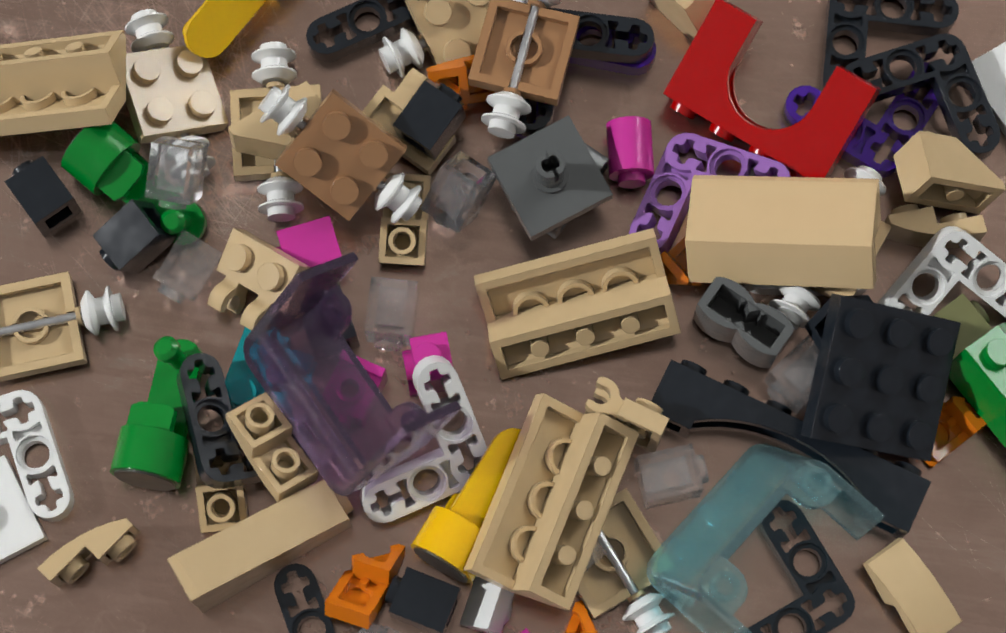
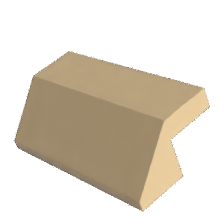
M123 30L0 45V136L110 125L126 101V36Z
M694 175L691 184L685 236L689 282L712 283L716 277H724L738 284L874 289L877 281L875 237L881 223L879 179Z
M654 228L474 275L475 287L487 322L489 343L501 380L681 333Z
M545 393L536 394L464 570L504 590L563 610H570L639 432L602 412L582 414Z

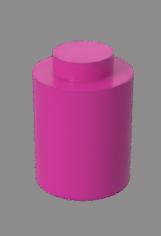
M625 116L608 121L606 123L609 178L618 182L619 187L639 188L644 186L646 180L654 175L651 121L639 116Z

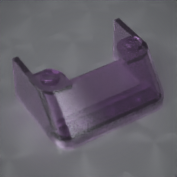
M354 252L297 273L249 333L243 345L244 357L250 370L265 392H267L291 423L293 434L328 486L341 496H347L364 488L424 447L462 408L456 400L427 414L414 402L407 401L392 409L342 336L351 324L352 307L349 299L341 291L338 284L359 260Z

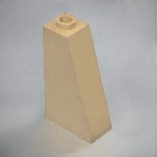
M326 478L188 547L167 560L190 601L205 613L352 527L347 514L353 511L354 508L341 486L332 490Z

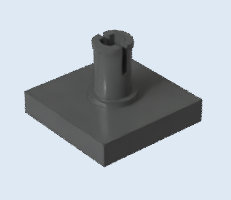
M569 115L487 157L491 170L531 241L613 199L610 187Z

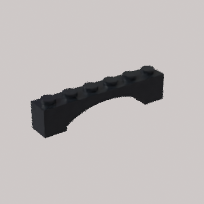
M671 359L651 402L663 409L661 415L669 418L666 426L667 430L684 438H687L691 430H736L781 443L818 464L846 490L861 511L857 520L895 538H903L909 533L931 484V481L921 477L922 471L899 460L893 464L878 457V451L802 436L800 434L803 421L791 416L792 410L787 406L773 400H767L766 403H763L748 396L750 391L737 382L731 380H724L723 383L706 376V369L694 362L682 360L681 363H678Z

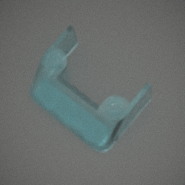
M756 444L750 447L650 557L647 564V577L651 585L703 633H752L733 616L744 603L747 597L748 586L742 572L728 559L786 494L807 509H822L856 540H859L875 527L885 515L827 464L769 444Z

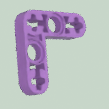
M694 133L678 134L666 146L632 221L629 234L654 228L657 222L654 214L651 213V211H654L661 216L657 224V230L661 236L659 240L657 239L660 254L664 251L668 252L689 209L693 176L717 175V168L726 160H736L742 165L738 176H751L752 167H755L753 169L755 176L773 177L774 175L777 177H791L789 170L778 161ZM690 148H693L699 159L708 162L707 171L704 172L705 168L702 161L688 158L685 164H682L678 155L679 152L687 153ZM666 186H677L682 190L681 198L673 205H662L657 200L659 192Z

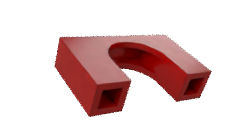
M715 0L663 92L664 95L673 99L670 107L692 120L696 114L712 122L709 127L711 132L729 142H733L736 136L751 145L748 152L772 160L775 159L789 167L791 177L829 178L881 89L844 67L836 66L814 106L802 120L782 129L767 128L754 122L739 105L735 93V76L742 58L763 21L727 0Z

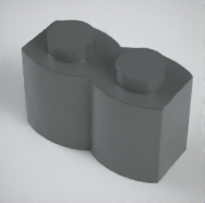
M716 277L697 303L693 315L696 324L707 335L719 341L732 343L736 352L743 359L761 368H771L795 330L790 320L782 312L769 305L755 303L753 297L743 286L724 277Z

